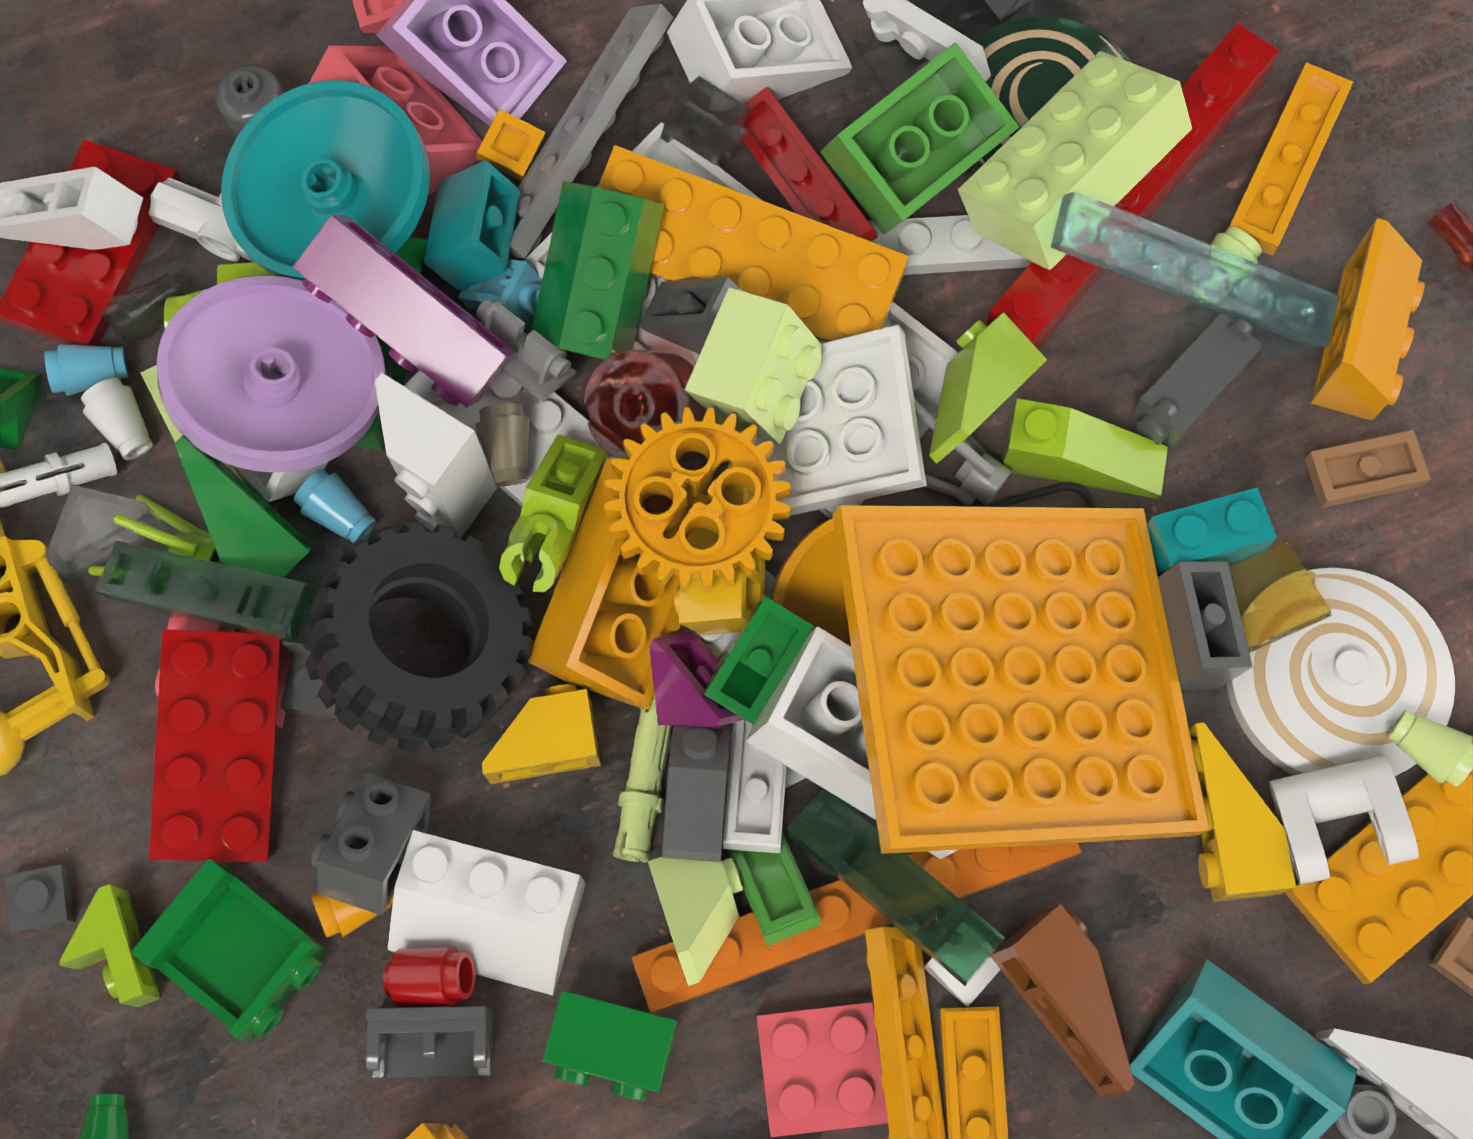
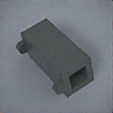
M1221 312L1141 397L1130 417L1136 424L1139 433L1143 437L1153 440L1156 445L1163 444L1168 446V451L1172 452L1246 372L1264 345L1252 336V326L1242 318H1237L1233 321Z

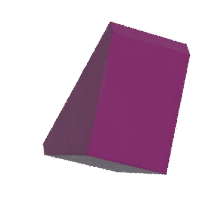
M695 631L653 639L649 648L658 725L717 727L745 720L704 695L719 660Z

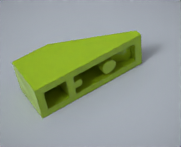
M1004 312L988 327L981 320H978L956 341L963 350L946 366L929 456L936 464L969 437L1047 361L1042 353Z
M1017 398L1008 422L1002 465L1015 474L1065 483L1072 482L1087 487L1160 499L1168 446L1163 444L1156 445L1151 439L1073 408Z

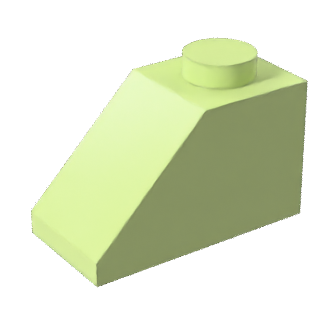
M662 857L650 860L648 864L687 984L690 986L699 983L739 918L733 894L743 891L734 861L732 858L713 862Z

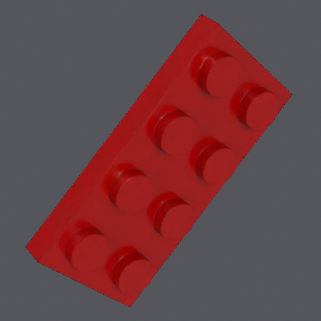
M84 139L68 171L97 167L143 198L137 218V229L132 236L131 243L125 246L91 250L30 242L0 300V321L66 345L99 346L159 224L152 221L148 214L151 205L150 196L158 182H165L168 178L181 182L182 179L176 169Z
M162 629L149 860L207 861L210 858L213 861L268 862L280 634Z

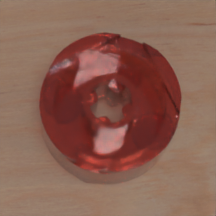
M633 350L605 359L594 370L585 389L584 405H588L590 422H587L593 438L608 453L618 458H629L624 450V440L629 439L641 445L644 441L640 425L645 423L657 433L662 430V413L666 412L676 425L682 423L684 408L689 407L693 413L694 420L703 421L707 410L685 391L694 366L675 353L660 350Z

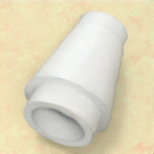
M110 378L93 385L84 392L81 397V401L85 405L83 414L112 446L121 453L124 460L135 459L152 448L153 443L149 438L130 386H123L118 378Z

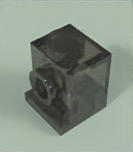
M698 76L672 99L660 138L667 143L675 139L716 166L726 156L733 158L742 148L747 138V131L743 127L750 108Z

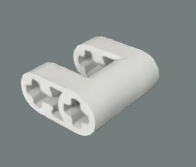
M1385 754L1269 781L1277 817L1286 831L1291 862L1300 885L1330 878L1326 856L1316 824L1368 812L1387 865L1419 858L1412 824L1392 767Z

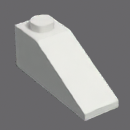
M97 167L0 183V238L91 250L130 245L132 236L137 229V218L143 198Z
M1336 1028L1318 1031L1314 1036L1322 1044L1357 1068V1077L1366 1084L1382 1090L1396 1107L1438 1139H1473V1060L1471 1058Z

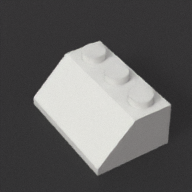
M381 372L375 380L386 454L397 474L394 480L407 492L405 500L416 509L417 513L414 517L432 532L437 524L454 528L453 535L461 539L497 489L476 433L467 425Z
M412 830L394 888L388 950L396 952L398 949L453 946L459 952H468L472 956L475 975L554 996L586 883L581 875Z

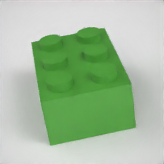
M955 42L840 132L820 152L885 235L1016 131L1019 126Z

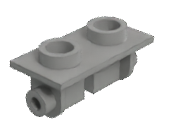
M487 299L478 307L476 316L481 319L480 323L517 352L503 371L541 401L576 375V371L571 368V362L566 359L567 352L554 346L535 330L529 334L525 333L524 327L526 323L506 309L504 303L501 301L494 303Z

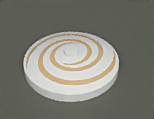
M1319 568L1308 570L1285 578L1270 587L1258 597L1242 616L1241 620L1253 667L1226 683L1231 707L1242 730L1252 744L1272 763L1287 773L1298 775L1385 754L1390 762L1394 776H1397L1417 764L1396 746V743L1387 738L1390 729L1401 713L1407 709L1415 715L1418 714L1447 726L1455 694V675L1449 649L1442 633L1426 610L1415 599L1394 584L1378 576L1352 569Z

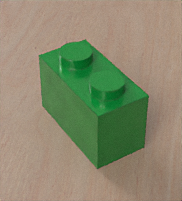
M561 991L542 1062L556 1066L553 1078L588 1087L590 1076H596L613 1081L612 1094L645 1102L648 1091L661 1094L679 1024L673 1019Z

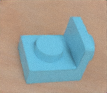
M508 259L505 273L461 290L458 298L469 309L477 310L487 299L494 303L501 301L506 305V309L526 323L524 331L531 332L542 279L528 262Z

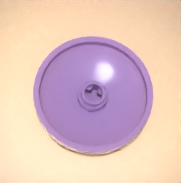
M252 276L229 280L206 289L193 297L179 309L167 325L161 337L157 354V379L160 398L166 413L178 431L198 449L217 460L239 468L260 472H291L315 467L342 455L353 447L369 430L377 416L379 406L375 380L381 372L385 374L382 350L376 335L370 338L357 331L347 322L345 317L348 315V312L333 300L330 303H326L315 297L303 286L302 280L279 276Z

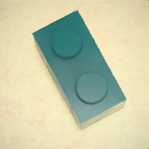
M487 160L440 180L423 263L458 291L505 273L520 190Z
M1258 487L1153 516L1147 525L1158 577L1178 562L1228 561V565L1232 566L1260 558L1277 539Z

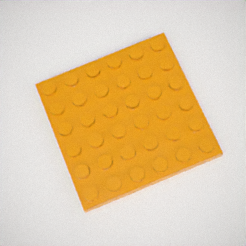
M840 505L835 510L832 516L881 854L1198 836L1210 831L1144 508Z

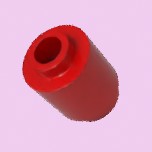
M453 946L398 949L391 961L385 965L383 972L385 993L391 997L393 1003L398 1008L455 1006L459 1000L469 999L475 986V966L472 956L468 952H459Z

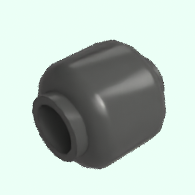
M256 65L239 66L229 71L220 80L216 89V105L230 131L238 136L244 126L261 108L282 95L284 91L276 76L266 68Z

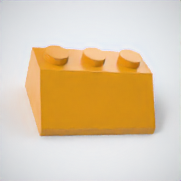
M1376 218L1343 267L1310 402L1314 405L1371 421L1375 419L1386 405L1393 406L1399 396L1403 375L1396 373L1399 359H1404L1407 355L1414 335V328L1407 327L1410 312L1414 313L1420 304L1425 287L1424 282L1418 281L1422 259L1386 220Z

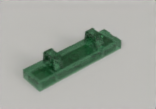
M116 540L96 592L107 599L296 643L302 628L304 615L311 604L315 589L307 583Z
M823 788L787 827V833L793 840L964 986L971 981L1003 943L1005 937L908 855L905 853L881 854L878 830L840 798ZM939 907L931 924L925 930L920 927L931 913Z

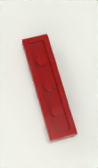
M768 87L764 88L726 117L796 214L871 242L878 238L873 227Z

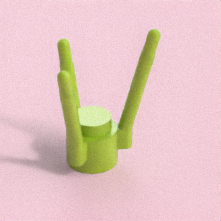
M140 494L135 499L137 504L184 534L178 533L174 536L122 514L115 515L113 520L117 525L168 546L167 563L174 565L175 571L91 565L88 569L89 573L94 576L175 583L194 590L198 580L210 583L218 573L222 562L209 532L197 528L159 503Z

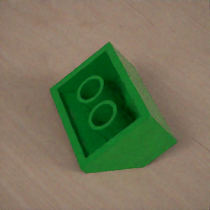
M563 181L531 331L535 330L560 349L607 361L630 362L665 205L642 197Z

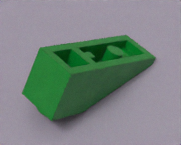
M182 435L174 444L220 561L228 567L224 575L244 594L249 595L254 591L264 599L310 552L312 543L222 461L204 453Z

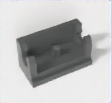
M486 1006L367 1009L366 1066L367 1071H373V1078L492 1076V1009Z

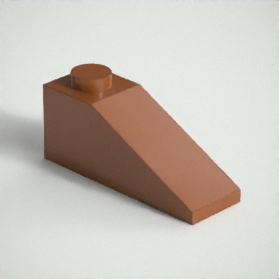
M1061 903L1037 913L998 947L990 957L1100 1097L1128 1092L1135 1083L1098 950L1088 939V931L1083 922L1072 912L1066 911Z

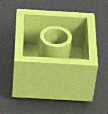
M729 287L685 391L706 410L709 407L713 408L715 418L722 425L732 413L736 414L737 431L743 432L754 424L757 427L756 437L781 445L786 431L792 429L800 413L799 400L807 381L814 378L819 369L822 345L789 305Z

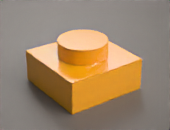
M499 108L477 151L476 159L480 161L487 160L497 170L522 182L544 139L545 132Z

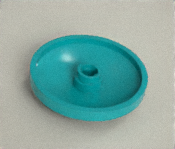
M342 80L319 81L299 86L276 97L261 108L244 126L231 147L225 163L221 185V200L226 223L232 236L244 252L263 269L279 277L305 280V277L292 267L331 215H348L392 252L396 253L416 228L427 201L430 183L428 155L417 128L396 102L384 93L364 84Z

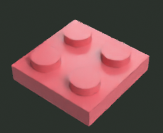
M873 1002L757 1016L770 1137L888 1123L885 1093L881 1083L882 1069L877 1031L874 1024Z

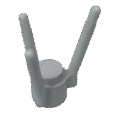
M914 400L916 416L934 431L936 416ZM970 435L955 448L966 459L955 475V478L962 482L961 487L925 474L927 485L925 487L954 497L967 507H970L975 499L987 507L1012 471L1002 465L1000 460L988 453Z

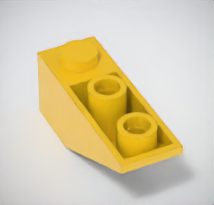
M1194 724L1189 729L1210 830L1201 834L1204 853L1199 854L1198 869L1203 887L1211 889L1213 902L1281 895L1296 888L1284 827L1206 724Z

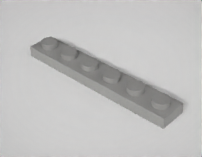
M662 3L630 7L518 187L520 194L508 258L525 259L539 245L542 230L552 214L557 211L563 181L572 183L577 173L581 172L588 165L593 147L601 134L614 123L617 108L625 95L639 82V73L649 56L663 43V34L672 21L673 16Z

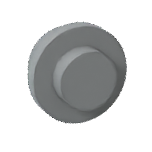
M1366 1084L1354 1085L1347 1110L1335 1123L1340 1133L1346 1139H1389L1396 1126V1111L1390 1098L1379 1088Z

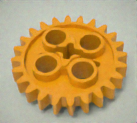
M685 407L682 423L675 425L666 412L662 413V430L656 433L650 426L643 423L640 425L644 441L641 445L629 439H625L623 442L624 450L630 458L629 461L615 458L611 461L612 471L622 478L606 480L604 484L607 494L619 498L604 504L606 516L621 518L609 527L612 539L629 537L620 548L621 555L626 559L638 553L641 554L637 563V570L640 575L647 573L654 566L659 568L657 578L659 586L663 587L672 575H676L680 579L681 591L687 593L692 579L700 578L705 592L711 593L713 577L721 575L724 582L730 588L734 587V569L740 567L746 574L752 577L756 572L755 563L752 558L754 554L769 561L772 558L773 550L766 541V538L782 541L784 538L785 529L773 520H784L790 517L791 506L776 500L789 496L791 485L784 481H774L785 472V463L783 460L767 462L773 453V442L767 441L755 446L757 427L753 424L740 434L736 431V414L732 413L723 425L715 423L713 408H708L703 421H695L690 408ZM688 452H699L708 459L707 464L703 468L695 471L682 468L678 461L680 457ZM724 461L730 462L731 467L720 474L707 490L708 505L706 506L701 502L695 503L683 519L678 532L670 539L663 536L665 531L672 528L687 513V495L691 494L696 498L699 497L712 481L715 471ZM742 485L749 488L754 496L746 504L733 505L727 502L722 495L729 487ZM655 494L665 495L673 502L669 510L659 515L646 512L642 508V504L649 496ZM699 528H707L718 536L717 542L711 548L704 550L692 547L686 539L691 532Z

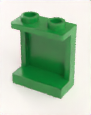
M208 858L130 953L147 967L161 971L230 1028L229 1033L239 1041L252 1043L256 1037L260 1039L266 1037L277 1026L285 1012L281 1006L294 989L303 990L317 976L323 965L318 959L327 948L229 869Z

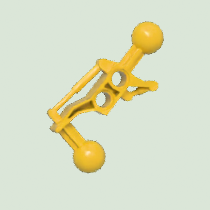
M0 460V473L7 472ZM7 488L0 489V492L6 491ZM1 519L0 568L6 566V571L0 579V656L8 659L30 655L42 661L54 683V686L10 712L0 711V776L8 774L20 762L26 740L72 713L86 721L94 718L89 697L107 687L111 679L101 669L79 624L80 618L53 564L55 560L54 552L38 540H10L5 536ZM39 572L64 626L69 628L90 672L82 675L79 662L50 635L32 573ZM20 614L21 618L17 627L9 633H5L7 622L15 615Z

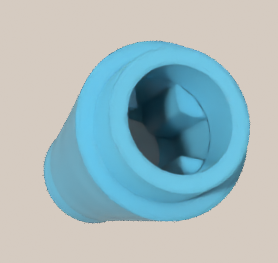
M58 344L57 350L45 351V366L52 393L65 392L67 396L86 391L93 385L106 379L129 378L123 346L112 348L111 346Z
M322 468L309 476L294 496V502L301 507L300 514L346 540L349 539L352 543L358 539L364 540L377 523V520L370 515L338 474L332 473L330 475Z

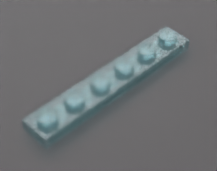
M1074 191L1063 195L1050 248L1215 311L1223 312L1236 319L1242 318L1249 324L1312 348L1328 346L1339 300L1338 295Z

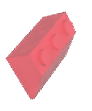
M329 45L309 83L328 80L356 82L372 87L396 102L412 121L423 139L430 167L428 196L438 189L440 180L465 170L479 161L476 159V155L482 139L438 88L414 72L388 46Z

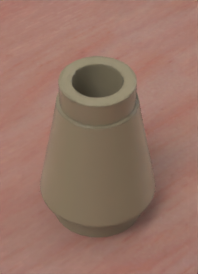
M501 403L480 409V421L475 426L491 473L494 475L495 485L512 486L527 482L529 417L523 415L522 405L518 403Z

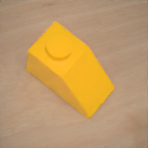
M571 684L557 685L543 691L544 696L530 698L482 762L483 775L489 783L496 784L601 766L592 703L587 689L577 690L576 686Z

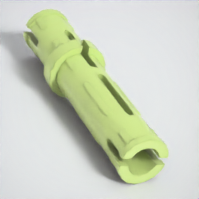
M655 695L649 710L640 708L626 789L620 792L618 806L622 807L613 856L632 862L641 861L646 863L649 861L656 815L662 813L664 800L660 798L661 783L672 726L658 725Z

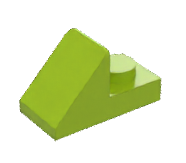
M111 884L98 888L60 959V966L80 970L107 959L108 964L103 966L102 970L104 982L110 995L114 999L119 998L120 1004L141 1007L161 999L152 968L147 967L130 953L142 939V935L129 892Z

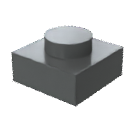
M58 864L4 876L10 933L21 935L75 923L68 866Z

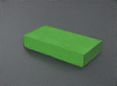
M783 833L781 836L780 853L727 849L730 858L734 861L742 888L767 946L821 925L817 909Z

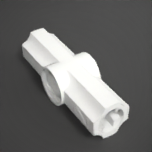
M171 178L162 183L158 182L150 196L151 205L148 214L153 222L197 239L205 249L223 259L236 262L242 257L255 262L244 252L232 236L223 213L221 194L217 197Z

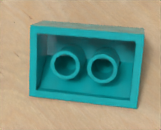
M1208 959L1205 960L1174 996L1129 1063L1134 1076L1218 1139H1319L1347 1110L1358 1070Z

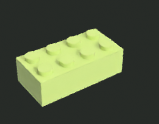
M1102 51L1098 52L958 189L975 233L1051 270L1192 130L1180 81Z

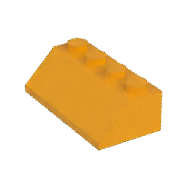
M607 458L532 646L531 657L526 662L567 683L649 710L654 698L649 646L654 638L678 634L681 624H679V617L675 610L674 597L677 588L680 587L679 576L672 575L663 587L659 586L657 579L659 568L654 566L647 573L640 575L637 570V563L641 554L638 553L626 559L621 555L620 548L629 537L612 539L609 527L621 518L606 516L604 504L619 498L607 494L604 484L606 480L622 478L612 471L611 461L613 458ZM615 458V459H624V460H628V461H629L630 458ZM702 493L696 498L688 494L687 513L672 528L666 530L663 536L667 539L672 538L678 532L683 519L695 503L701 502L706 506L708 505V496ZM655 494L649 496L644 501L642 508L650 514L659 515L669 510L673 502L665 495ZM698 529L691 532L687 537L686 541L690 545L692 544L698 532Z

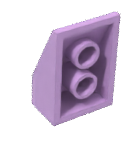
M405 0L376 34L414 72L489 126H491L499 108L520 119L567 62L506 0Z

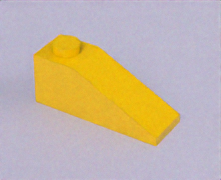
M734 485L725 490L722 496L733 505H743L748 503L754 495L749 488L742 485ZM699 528L691 546L702 550L711 548L717 542L718 536L707 528ZM755 554L752 556L756 567L755 575L752 577L746 574L740 567L734 569V587L731 588L724 582L721 575L713 577L711 593L705 592L700 578L692 579L687 593L681 591V586L678 587L675 592L674 604L679 617V624L701 635L741 632L760 599L765 595V559Z

